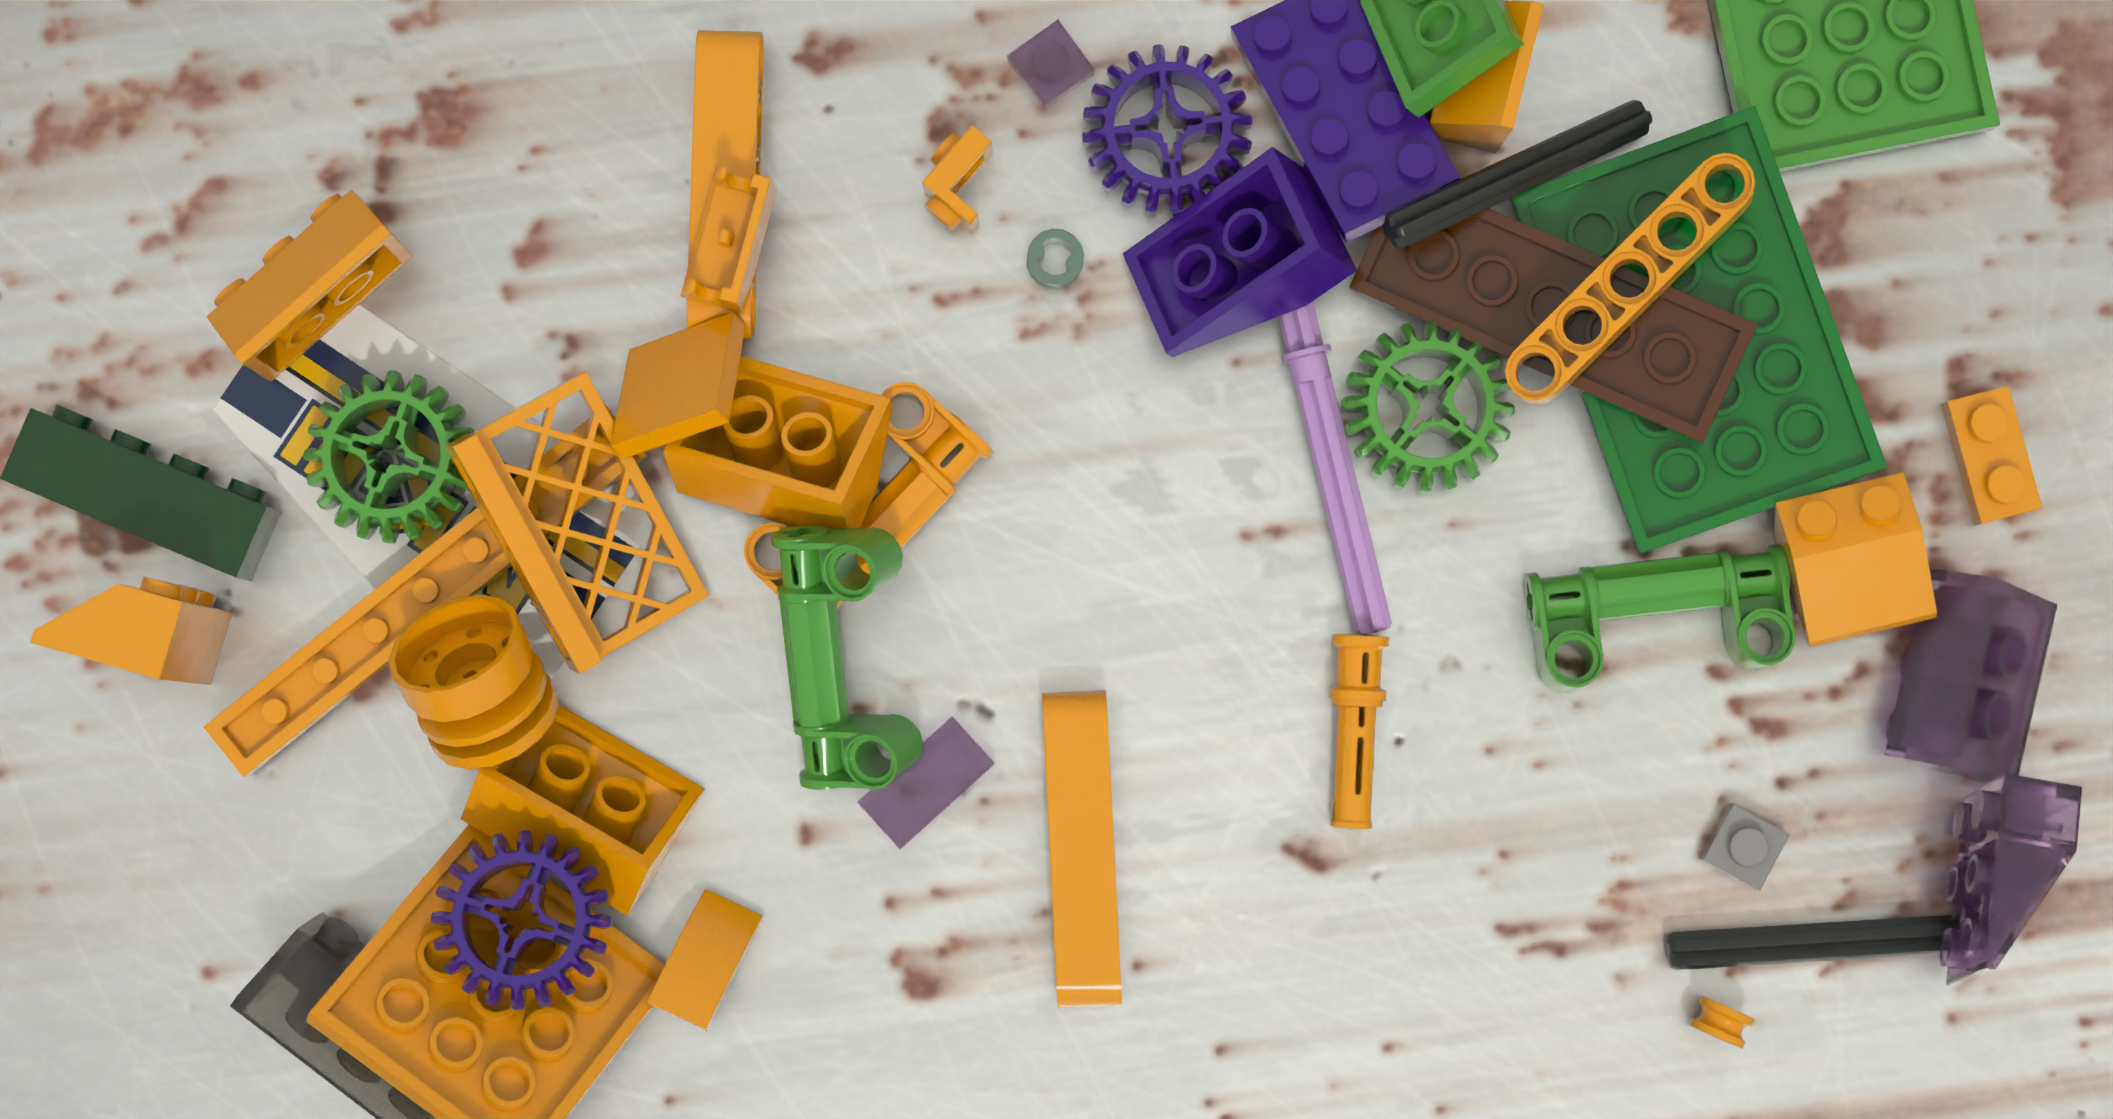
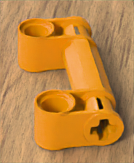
M910 382L893 384L881 395L891 398V400L899 395H910L922 405L923 418L915 428L902 430L889 422L887 437L910 457L909 461L873 498L860 528L874 527L884 529L894 536L901 549L949 498L951 499L957 492L955 484L980 457L988 459L994 453L959 417L953 413L950 414L924 388ZM957 445H961L962 450L946 467H941L940 463ZM770 522L761 524L751 531L745 541L744 556L752 572L778 595L777 588L783 584L781 569L768 570L757 561L755 555L756 544L760 538L766 534L788 528L784 524ZM856 554L859 567L870 575L867 562L863 557ZM836 601V602H837V609H838L845 601Z

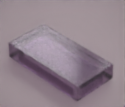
M952 716L923 742L922 754L915 764L884 788L871 789L857 803L899 849H902L988 771L995 762Z

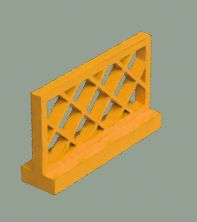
M582 372L480 429L470 434H465L444 446L568 668L579 674L602 662L601 658L709 596L633 456L623 459L610 446L615 423L587 372ZM577 391L580 392L591 412L584 439L550 429L557 402ZM545 409L540 426L524 421ZM514 426L538 433L528 470L505 464L491 439ZM598 427L608 445L594 442ZM548 436L582 446L572 482L537 473ZM591 449L614 455L622 468L615 495L581 485ZM510 473L526 477L521 493ZM535 480L569 489L559 526L535 520L528 504ZM629 483L640 502L625 498ZM579 492L613 502L603 538L569 529ZM622 505L643 510L649 517L652 529L645 551L612 542ZM541 529L557 533L553 549ZM567 536L600 545L590 582L567 576L559 563ZM659 539H661L670 558L655 554ZM610 548L643 557L633 594L600 585ZM653 560L675 566L688 590L666 603L644 598ZM572 585L588 589L584 605ZM598 592L631 601L624 627L603 639L591 620ZM641 604L656 608L637 619Z

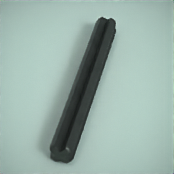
M1631 100L1388 212L1384 217L1385 223L1382 225L1383 233L1389 238L1393 247L1404 248L1647 135L1649 125L1653 121L1650 111L1645 110L1641 101Z
M1976 913L1672 932L1667 935L1666 955L1672 969L1690 970L1979 952L1985 949L1987 931L1985 922Z

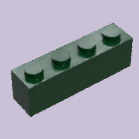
M56 404L52 415L30 408L0 476L1 480L228 575L252 581L282 512L264 504L268 492L235 478H231L228 488L207 481L205 478L210 469L209 467L173 453L169 464L147 455L151 443L115 429L110 440L92 433L88 430L93 419Z

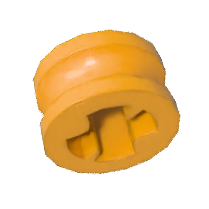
M1700 996L1698 1003L1702 1007V1012L1697 1018H1691L1688 1025L1743 1049L1746 1041L1742 1038V1031L1745 1027H1752L1755 1019L1709 998Z

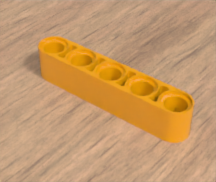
M698 30L688 265L713 174L716 172L717 167L729 168L731 173L745 178H751V175H760L764 80V40L762 32ZM757 266L744 314L687 299V328L734 312L746 325L743 339H753L756 322Z
M1729 153L1713 155L1705 160L1513 351L1507 360L1505 374L1508 385L1518 397L1533 404L1548 403L1558 397L1746 211L1752 202L1755 189L1753 170L1747 161L1738 155ZM1723 170L1732 171L1739 175L1744 184V190L1741 195L1728 203L1716 202L1710 198L1705 189L1706 182L1710 176ZM1675 217L1685 218L1692 222L1697 232L1693 243L1687 248L1678 251L1666 248L1658 239L1659 229L1663 223ZM1623 265H1639L1649 274L1648 286L1643 293L1636 297H1622L1612 288V276ZM1588 310L1600 317L1602 322L1601 332L1591 343L1575 344L1566 337V321L1575 312ZM1530 357H1546L1554 364V379L1543 390L1530 391L1520 384L1518 376L1520 367Z
M1106 690L1042 693L1057 1008L1122 1005Z

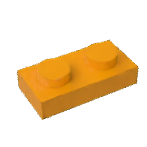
M2009 386L1942 403V411L1974 526L2043 508Z

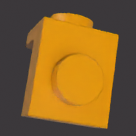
M973 125L962 137L953 132L943 141L930 159L936 167L922 181L924 194L930 198L924 206L937 220L952 231L960 224L968 232L972 233L980 224L979 215L957 196L958 192L993 154L992 141Z

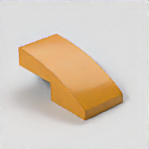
M705 889L682 930L647 1003L707 1031L733 975L737 973L763 916Z

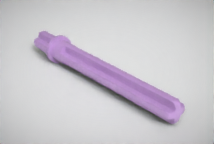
M1312 301L1305 307L1278 317L1287 354L1281 356L1282 363H1289L1354 630L1358 635H1368L1390 628L1392 622L1326 353L1331 352L1332 349L1330 344H1323Z

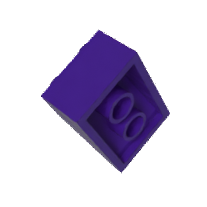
M1274 147L1268 149L1205 194L1203 201H1195L1122 253L1166 354L1171 357L1178 356L1305 307L1357 271L1337 227L1305 169Z

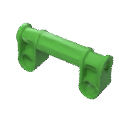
M801 525L775 531L771 534V542L773 547L779 549L783 584L777 588V593L780 601L793 713V729L796 735L801 736L805 768L799 773L800 784L802 787L815 790L839 787L868 788L872 790L884 788L918 761L922 754L923 741L920 731L915 724L904 716L896 714H849L836 601L854 602L863 600L894 579L902 568L903 554L900 545L893 535L884 529L874 527L828 528L822 525ZM856 554L863 557L867 562L870 575L859 567ZM877 743L887 750L890 760L880 753Z
M1779 544L1769 545L1766 552L1730 556L1728 551L1724 550L1716 551L1715 553L1594 567L1585 566L1580 567L1577 574L1545 578H1540L1536 572L1526 573L1525 604L1533 633L1537 670L1543 682L1548 687L1559 692H1571L1590 684L1599 676L1604 660L1599 628L1600 621L1720 608L1728 656L1736 665L1746 670H1760L1782 662L1791 654L1795 645L1796 633L1789 595V567L1782 545ZM1754 574H1760V575H1761L1760 577H1751V578H1741V577H1740V576L1754 575ZM1573 596V598H1569V599H1561V600H1550V599H1549V598H1555V597ZM1752 623H1759L1765 626L1772 634L1773 648L1767 656H1761L1753 652L1746 640L1747 630ZM1560 645H1571L1582 653L1585 665L1580 677L1569 678L1557 669L1555 653Z

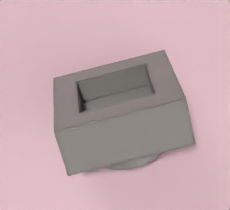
M1728 803L1699 859L1748 887L1760 891L1790 834L1740 806Z

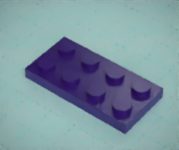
M1284 0L1230 26L1233 41L1345 243L1382 226L1385 223L1384 217L1388 212L1460 180V176L1425 115L1418 118L1405 108L1359 0Z

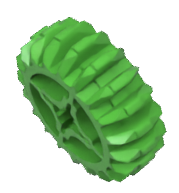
M1434 321L1426 322L1422 331V340H1417L1415 330L1411 324H1402L1399 328L1401 346L1398 347L1389 335L1382 333L1376 339L1377 348L1383 356L1382 359L1367 350H1363L1357 357L1360 365L1370 373L1369 376L1359 372H1350L1346 377L1345 383L1351 388L1361 391L1362 396L1344 397L1341 401V408L1343 410L1361 413V418L1345 424V434L1356 435L1365 431L1368 440L1356 447L1354 454L1357 458H1362L1375 449L1382 456L1371 469V473L1376 477L1383 474L1390 464L1398 467L1393 479V486L1402 489L1405 487L1411 472L1418 473L1417 487L1420 493L1431 491L1433 474L1438 473L1441 485L1446 491L1453 490L1457 487V476L1454 468L1458 467L1463 476L1469 481L1476 479L1480 476V471L1472 456L1475 455L1483 462L1492 464L1497 460L1499 454L1486 441L1487 438L1497 442H1505L1510 437V430L1503 425L1495 423L1494 418H1506L1515 413V406L1513 404L1495 402L1496 395L1503 394L1511 388L1507 383V379L1502 378L1491 382L1488 375L1495 371L1502 364L1499 356L1495 355L1481 364L1474 357L1483 348L1480 345L1481 340L1476 343L1471 342L1466 349L1459 347L1458 342L1461 338L1460 327H1456L1452 332H1448L1445 341L1438 340V326ZM1421 357L1439 359L1449 363L1443 373L1437 379L1431 381H1420L1409 373L1404 376L1394 368L1395 365L1403 361ZM1464 376L1471 384L1477 401L1478 413L1474 430L1465 424L1466 418L1459 413L1454 404V392ZM1381 383L1391 390L1390 396L1396 400L1402 410V421L1391 439L1384 431L1378 417L1377 394ZM1445 383L1446 388L1438 397L1440 401L1435 408L1437 413L1442 416L1441 420L1436 422L1432 415L1426 421L1422 420L1412 431H1409L1408 428L1417 417L1415 413L1420 406L1414 395L1420 393L1422 399H1424L1429 393L1434 394ZM1426 432L1436 433L1446 440L1452 438L1463 447L1453 454L1436 458L1416 456L1406 451L1419 434Z
M390 370L387 372L384 389L382 390L376 377L368 373L363 375L361 380L363 395L359 396L351 386L343 384L339 387L338 391L346 404L339 409L327 401L321 404L320 410L332 420L327 429L318 424H311L308 427V433L323 440L321 449L309 448L304 450L303 457L309 462L322 463L323 469L310 473L306 480L308 485L312 487L330 486L320 495L317 504L324 510L333 509L341 504L334 519V523L337 526L347 528L358 518L356 535L358 537L369 540L375 534L379 525L382 541L388 544H395L399 537L400 524H402L404 532L410 540H420L423 532L420 522L421 518L424 517L432 528L441 530L445 527V522L437 509L442 504L456 513L463 509L464 505L462 502L452 496L451 493L456 485L465 490L469 489L444 446L475 430L471 427L453 428L463 420L467 412L459 404L442 410L449 397V392L443 387L437 386L425 396L427 379L415 374L409 380L404 390V381L401 373ZM399 407L396 417L389 416L384 428L377 434L363 436L353 433L356 427L369 415L382 409ZM419 411L430 421L436 431L440 445L439 463L422 457L418 451L416 441L419 428L414 425ZM398 442H401V445L396 448ZM371 447L383 451V449L394 450L396 448V450L405 454V458L419 464V466L414 468L403 463L401 466L390 464L386 473H384L383 469L388 465L379 461L380 457L366 451V448ZM345 451L359 456L366 465L367 476L364 487L368 488L369 492L365 502L356 495L349 484L345 471ZM413 478L432 481L427 490L414 501L400 507L384 509L388 497L395 498L399 487L405 481Z

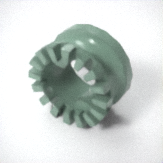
M1049 229L1042 231L1032 240L1028 248L1026 266L1030 277L1035 280L1036 284L1046 289L1059 290L1071 285L1078 278L1083 266L1084 252L1081 243L1073 234L1063 229ZM1048 244H1061L1067 247L1072 254L1066 259L1065 273L1059 275L1049 274L1039 266L1038 263L1044 259V246Z

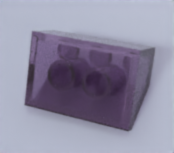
M1929 568L1937 617L1914 623L1909 648L1905 651L1901 660L1900 674L1902 680L1895 710L1890 714L1886 725L1887 745L1884 755L1919 767L2015 790L2058 604L1996 577Z

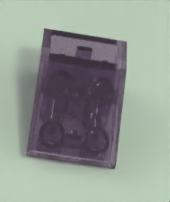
M2003 773L1965 797L1964 802H1960L1957 805L1952 822V836L1954 840L1960 841L1958 865H1953L1950 869L1946 884V899L1948 903L1954 904L1953 926L1960 925L1959 930L1947 928L1941 941L1940 963L1941 966L1948 967L1946 986L1957 987L1996 970L2077 851L2082 796L2081 786Z

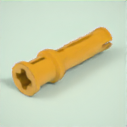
M1332 634L1331 643L1337 646L1338 650L1336 685L1329 688V698H1332V705H1338L1336 755L1334 760L1333 815L1330 826L1371 829L1376 707H1383V701H1386L1387 691L1380 688L1382 649L1389 647V637Z

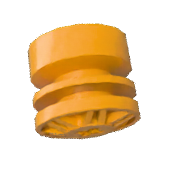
M481 594L459 597L429 609L407 626L395 641L389 658V666L394 682L408 707L416 713L419 726L423 733L427 735L434 753L449 766L471 770L493 767L513 759L538 742L554 722L559 705L555 686L550 676L545 672L540 657L534 653L530 638L515 609L501 598Z

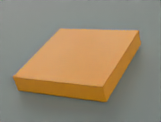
M734 312L629 349L610 444L623 459L729 423L746 326Z

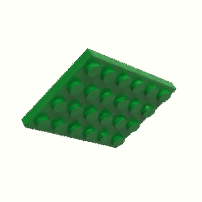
M1756 106L1559 177L1511 197L1520 222L1606 259L1711 156L1722 153L1735 154L1747 161L1753 170L1755 189L1749 207L1670 285L1672 288L1758 324L1703 444L1581 391L1639 554L1774 508L1776 502L1814 494L1888 468ZM1723 170L1710 176L1706 182L1705 189L1710 198L1716 202L1728 203L1741 195L1744 190V184L1739 175L1732 171ZM1675 217L1663 223L1659 229L1658 239L1666 248L1678 251L1690 246L1695 240L1697 232L1692 222L1685 218ZM1623 265L1628 269L1649 277L1646 270L1639 265Z

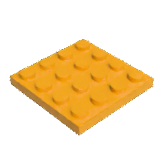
M468 824L310 1010L306 1022L436 1119H567L653 1008V1006L647 1003V1000L665 964L614 926L606 929L592 928L590 938L603 941L608 945L605 954H597L587 948L580 959L590 963L595 968V973L592 977L588 978L580 974L574 967L566 973L576 988L575 993L572 995H565L559 989L556 981L548 984L552 996L551 1005L546 1007L540 1006L536 1000L534 989H527L525 1008L523 1010H515L511 1005V989L505 988L502 999L497 1006H492L485 1002L486 992L490 984L486 980L474 993H466L462 989V985L472 970L467 966L461 972L450 975L445 971L444 965L448 960L458 955L459 952L457 947L446 951L435 949L433 941L440 936L452 934V926H441L432 923L431 914L437 911L452 912L454 902L441 899L436 895V890L438 886H447L458 892L463 881L449 872L448 869L453 862L464 866L470 873L478 866L469 855V847L477 844L485 851L488 859L496 856L492 844L493 838ZM531 866L514 867L498 873L489 879L477 894L494 899L509 898L517 892L523 878L527 879ZM548 878L545 886L547 892L544 900L546 913L551 919L575 928L576 910L572 895ZM530 901L529 903L525 902L521 911L509 910V912L497 908L491 909L492 913L506 918L505 924L509 923L514 926L509 931L513 938H519L523 929L535 930L538 928L547 932H553L554 928L538 922L539 916L535 917L530 914L536 908ZM470 913L469 930L473 945L480 957L493 968L499 954L496 952L500 938L498 928L493 921ZM546 940L534 942L526 949L521 961L517 962L513 975H527L545 969L565 952L567 946Z

